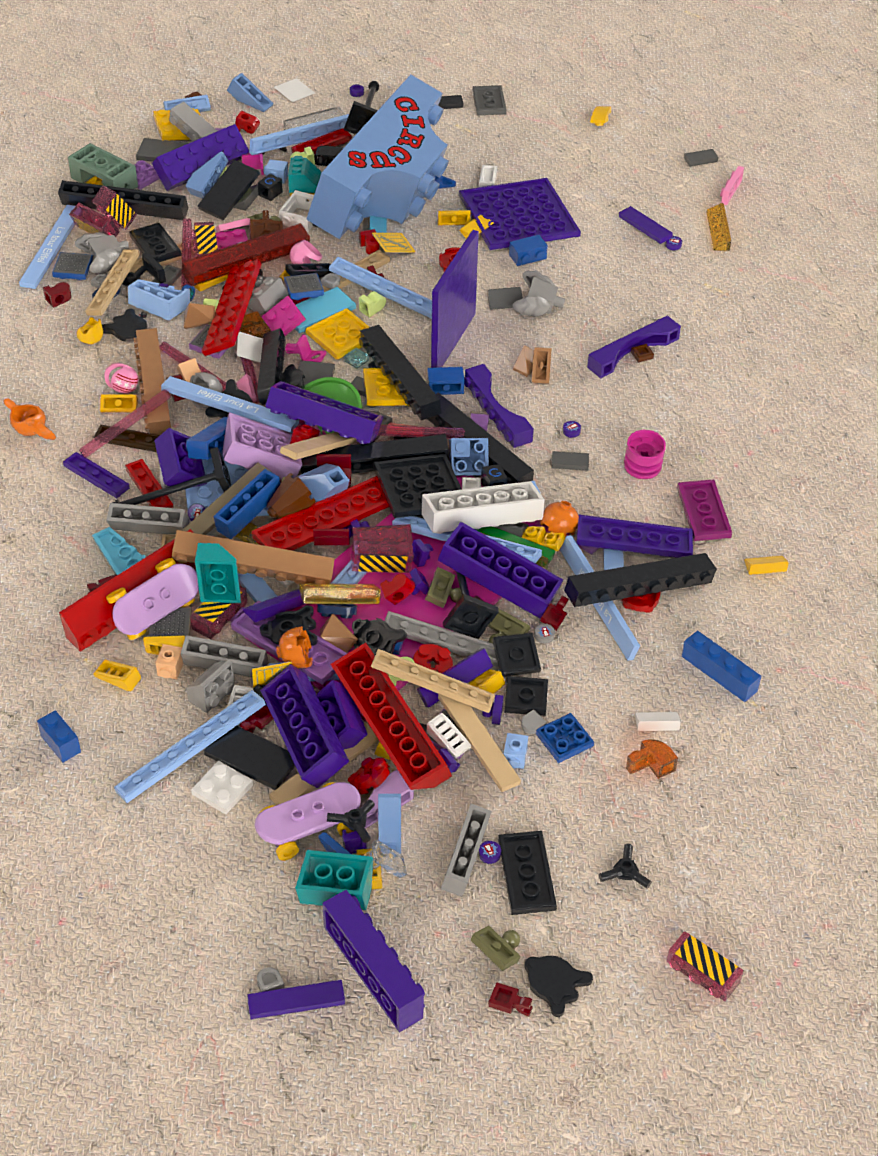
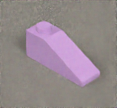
M398 769L389 773L386 780L374 789L368 800H372L375 806L366 814L365 829L378 821V794H401V806L414 799V790H410Z

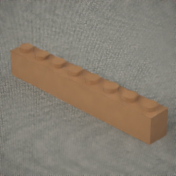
M157 328L136 330L137 337L133 338L134 347L138 348L135 349L136 359H140L136 360L139 382H143L139 383L141 394L144 393L141 395L142 405H146L142 407L143 415L147 417L144 419L145 429H149L151 434L161 435L168 428H171L167 395L165 391L161 390V385L165 381Z
M176 531L172 558L178 563H195L198 543H218L237 559L239 574L251 573L261 578L268 576L278 581L290 580L296 584L304 585L307 583L318 588L328 587L332 580L335 558L186 531Z

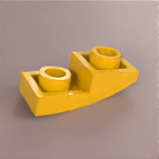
M596 106L590 123H595L596 126H603L608 121L611 106Z
M535 526L527 527L521 537L555 551H559L565 540L564 533H546L544 527Z

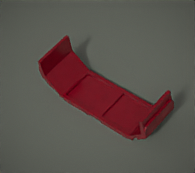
M317 454V467L326 463L339 466L348 477V488H350L351 454ZM313 529L314 546L350 545L349 529Z

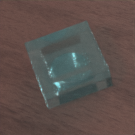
M355 348L344 356V361L358 369L369 361V356Z

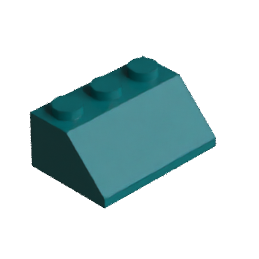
M302 156L291 158L288 173L289 193H294L295 190L315 193L322 172L307 158Z
M198 543L195 565L200 601L241 603L237 559L218 543Z
M307 850L295 887L300 903L323 906V902L347 890L351 896H355L358 899L360 909L366 911L372 890L373 857Z

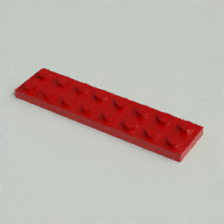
M259 259L248 261L241 266H234L230 269L215 311V317L212 320L201 351L204 356L235 345L262 265Z
M375 476L318 501L307 509L289 514L253 530L252 538L259 545L293 551L314 541L313 529H342L351 525V522L356 519L358 521L388 508L389 504L378 477Z

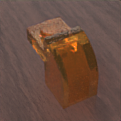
M653 739L641 741L639 751H633L628 755L626 769L630 774H633L649 766L655 776L661 778L676 771L678 757L664 742Z

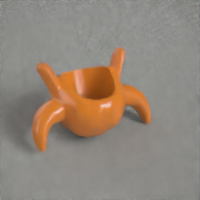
M9 398L4 399L5 406L11 410L10 424L19 434L24 436H34L37 434L48 440L56 439L55 434L45 426L46 416L39 406L31 404L20 405Z

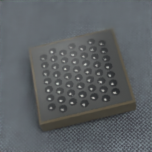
M179 607L151 625L148 637L190 636L191 607Z

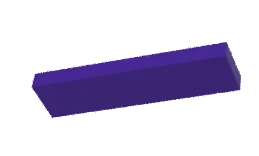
M632 206L619 212L621 219L659 244L673 238L671 231Z
M75 452L63 461L64 467L116 499L130 489L129 483L78 452Z
M481 648L442 674L468 683L492 668L493 664L485 648ZM423 687L417 689L425 707L429 708L440 701L438 699L439 693Z
M342 979L247 994L250 1020L345 1005Z

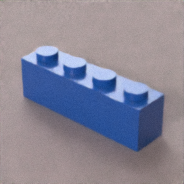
M228 417L221 418L186 440L189 458L209 460L212 458L210 449L218 447L220 452L223 450Z
M267 469L260 472L213 516L216 530L229 539L234 538L267 506L280 486L279 476Z
M697 630L684 641L682 657L743 702H746L758 692L761 675Z

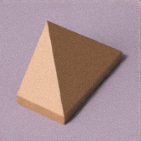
M189 303L184 311V328L188 329L211 324L215 317V306Z
M524 345L513 366V370L528 377L533 369L534 350Z
M534 347L532 383L549 384L552 348Z
M334 614L320 628V635L324 640L346 653L358 640Z

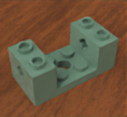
M91 143L68 156L71 178L80 183H84L96 176L102 179L104 186L136 189L138 187L135 165Z

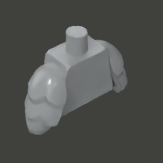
M100 232L93 234L85 233L75 241L77 248L93 255L94 261L89 268L93 273L104 274L111 270L122 251L129 250L127 240L118 242L114 235H106Z
M527 270L523 273V279L528 284L530 290L527 297L513 303L515 311L521 315L537 317L551 313L553 306L563 308L565 298L556 296L558 287L554 285L548 276L542 275L537 270Z

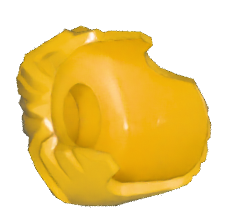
M90 317L89 321L77 329V338L79 341L87 344L99 342L104 334L101 320L98 319L96 321L93 317Z

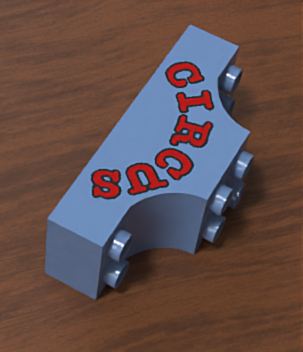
M410 74L321 173L306 220L340 239L348 229L356 232L363 218L366 217L388 218L400 224L410 214L417 217L426 203V200L423 198L431 200L439 188L440 184L434 181L435 176L440 178L449 163V160L443 157L448 144L443 142L430 126L431 124L435 126L443 114L444 109L438 106L443 93Z

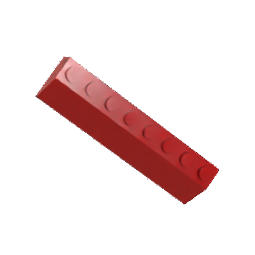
M175 539L59 612L66 638L80 652L117 628L112 614L115 603L110 604L106 597L120 588H125L128 593L159 574L155 566L168 558H172ZM176 562V564H186V565H189V566H191L192 568H194L195 571H196V565H195V563H189V562H187V563H178V562Z
M367 643L362 644L331 663V667L410 790L435 788L452 777L448 765L387 673L371 667L375 655Z

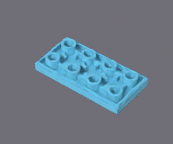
M338 287L324 292L323 296L300 302L296 306L306 320L297 326L295 330L298 333L306 332L307 327L346 308L350 311L356 309V303Z

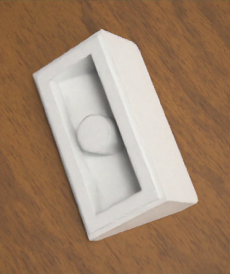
M677 712L635 713L637 731H677L680 729L681 721Z

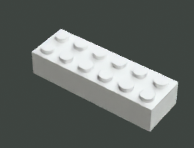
M531 481L422 494V516L431 531L437 534L454 531L460 522L473 529H480L481 527L488 526L497 527L504 524L534 522L543 518L544 498Z

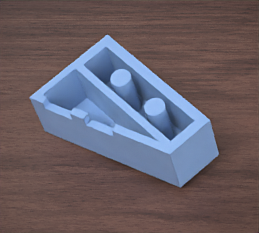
M140 279L128 286V304L162 317L165 320H171L183 312L190 303V289L185 288L184 291L174 289V286L171 285L166 288L159 286V283Z

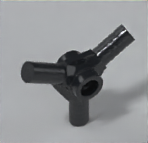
M141 266L135 273L129 272L121 285L128 287L133 282L141 279V275L146 271V268Z
M368 800L360 809H352L344 814L327 813V822L343 823L350 830L357 831L362 842L367 843L371 837L365 829L366 814L375 806V803L372 800Z
M631 844L624 845L623 858L614 865L612 870L598 874L601 882L617 877L622 880H634L646 889L652 883L651 880L639 873V869L634 860H632L633 845Z

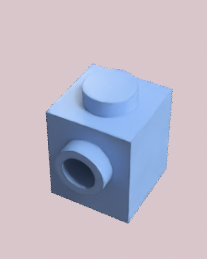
M269 159L268 164L264 166V175L272 174L282 179V183L285 184L288 177V162Z
M507 733L504 756L512 768L524 769L529 736Z

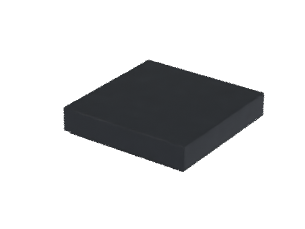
M533 633L493 637L492 642L499 671H501L503 677L539 673L541 671Z
M507 676L504 713L528 714L534 710L540 716H546L548 679Z

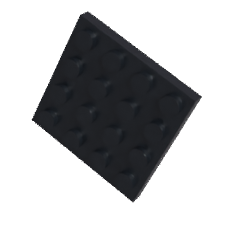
M446 454L374 462V470L394 518L422 515V494L462 490Z

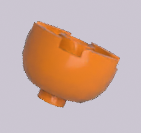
M567 501L554 502L544 509L540 524L547 525L549 527L548 531L553 533H564V536L567 533L574 535L577 531L579 515L571 503Z
M302 626L286 631L280 638L279 646L276 647L278 658H282L284 663L292 662V665L298 669L312 666L313 658L308 656L311 643L307 631L303 630Z

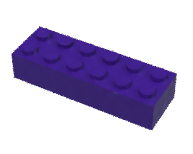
M233 124L156 157L152 165L166 191H170L186 184L196 170L218 153L223 152L228 159L227 166L234 160H241L242 155L249 153V148L236 124Z
M282 381L271 386L265 406L272 413H283L288 415L289 419H300L305 421L304 423L307 425L321 426L322 430L338 432L344 438H356V441L362 444L370 443L377 438L383 419L381 415Z
M463 522L459 523L445 542L438 561L540 619L557 595L563 582L562 578Z
M290 664L260 691L301 779L318 789L345 766L349 759L307 674Z
M344 890L323 902L325 930L400 1033L422 1020L425 1007L423 987L420 983H415L411 978L412 975L406 965L402 966L395 949L388 947L383 933L374 928L369 914L363 913L360 909L358 899L355 896H351L347 890Z

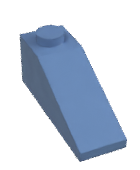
M242 73L232 79L227 89L237 101L262 112H265L274 104Z
M223 152L218 153L201 166L188 179L186 188L191 195L203 199L217 182L228 163V159Z
M378 794L379 855H401V794Z

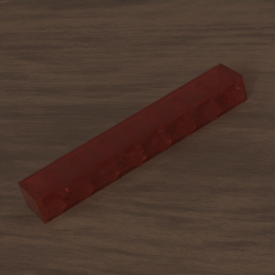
M302 224L290 226L182 261V274L189 285L195 286L226 276L232 267L241 266L248 261L259 259L262 264L287 256L296 243L303 240L310 242V236Z

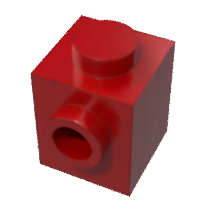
M302 424L293 429L290 444L318 437L320 431L309 425Z

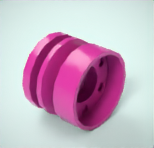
M643 429L632 433L627 440L624 457L625 470L631 476L638 479H650L657 476L662 469L666 450L664 438L652 430Z

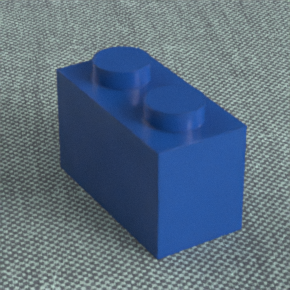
M540 235L510 242L509 256L517 266L547 259L548 245Z
M463 367L428 368L427 383L435 394L438 392L441 395L464 394Z
M56 710L37 720L41 737L62 763L81 753L78 736Z

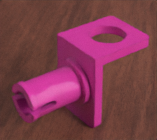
M248 153L242 155L243 164L256 170L261 169V175H264L263 154L251 155Z
M305 334L301 335L297 343H287L285 347L287 354H300L302 361L321 362L327 354L326 351H312ZM320 355L318 358L312 359L313 356Z

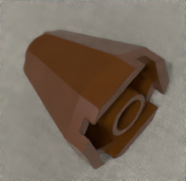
M289 473L283 479L267 504V513L272 519H280L289 514L307 509L316 502L314 498L310 499L309 496L312 493L297 476L292 478L294 475L292 473Z

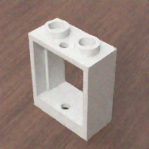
M295 190L279 210V218L283 221V225L309 232L313 227V223L306 220L307 217L294 214L293 212L296 208L309 211L314 195Z

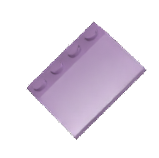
M229 412L223 444L224 461L229 464L243 466L248 470L255 464L260 463L279 476L280 480L289 473L294 474L292 478H295L302 466L301 459L294 460L280 453L281 446L290 444L292 433Z

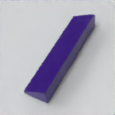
M305 586L243 608V612L254 622H258L278 613L318 600L320 588Z

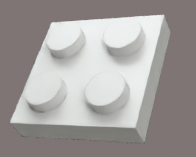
M218 761L191 791L192 795L226 815L253 786V780Z

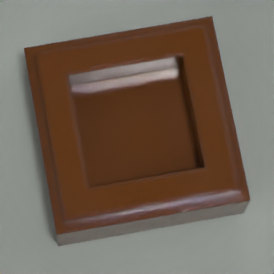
M647 344L631 348V354L638 363L654 359V353Z

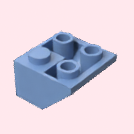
M451 438L449 440V462L456 476H481L482 467L489 466L488 438Z
M327 463L297 476L311 491L310 499L314 498L316 502L346 490L349 484L348 477L339 466Z

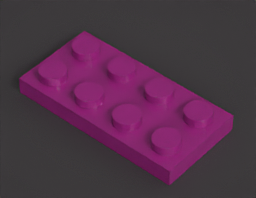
M715 480L678 482V493L689 527L692 529L694 541L732 538V530Z

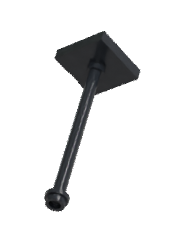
M377 81L369 83V94L365 105L356 101L353 102L344 127L345 131L357 134L378 111L371 108L374 94L379 90V83Z
M218 447L210 449L215 469L213 473L122 502L117 499L112 503L137 505L213 480L219 482L223 492L229 489L232 484L228 468Z
M456 571L461 598L443 621V627L479 639L490 622L499 613L498 607L471 597L465 576Z

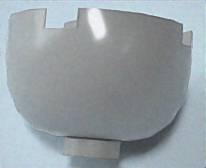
M208 372L195 373L196 375H193L190 379V383L218 392L223 391L222 384L216 376ZM192 401L194 405L199 409L210 407L208 405Z

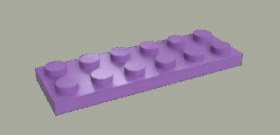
M243 613L231 623L232 630L278 657L276 647L279 645L260 634L261 625L269 620H274L276 618L275 615L254 622ZM317 636L318 642L316 645L311 646L308 654L309 658H313L312 666L300 670L323 685L335 674L330 664L347 653Z

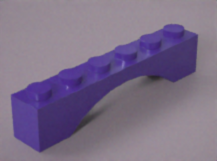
M668 315L588 354L587 368L601 379L614 372L619 360L630 353L632 347L643 344L648 346H667L679 340L681 326Z
M481 364L465 369L464 385L470 389L473 397L479 401L481 408L485 409L488 413L489 419L494 421L498 431H501L504 435L505 440L513 448L533 442L534 428L525 417L508 411L494 398L491 392L492 373L486 365Z

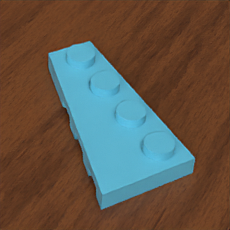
M110 527L92 535L95 543L116 575H119L146 557L141 555L134 546L126 543L125 539Z

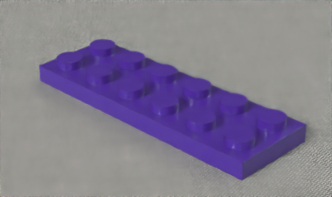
M578 514L577 545L676 558L693 555V533L690 528Z

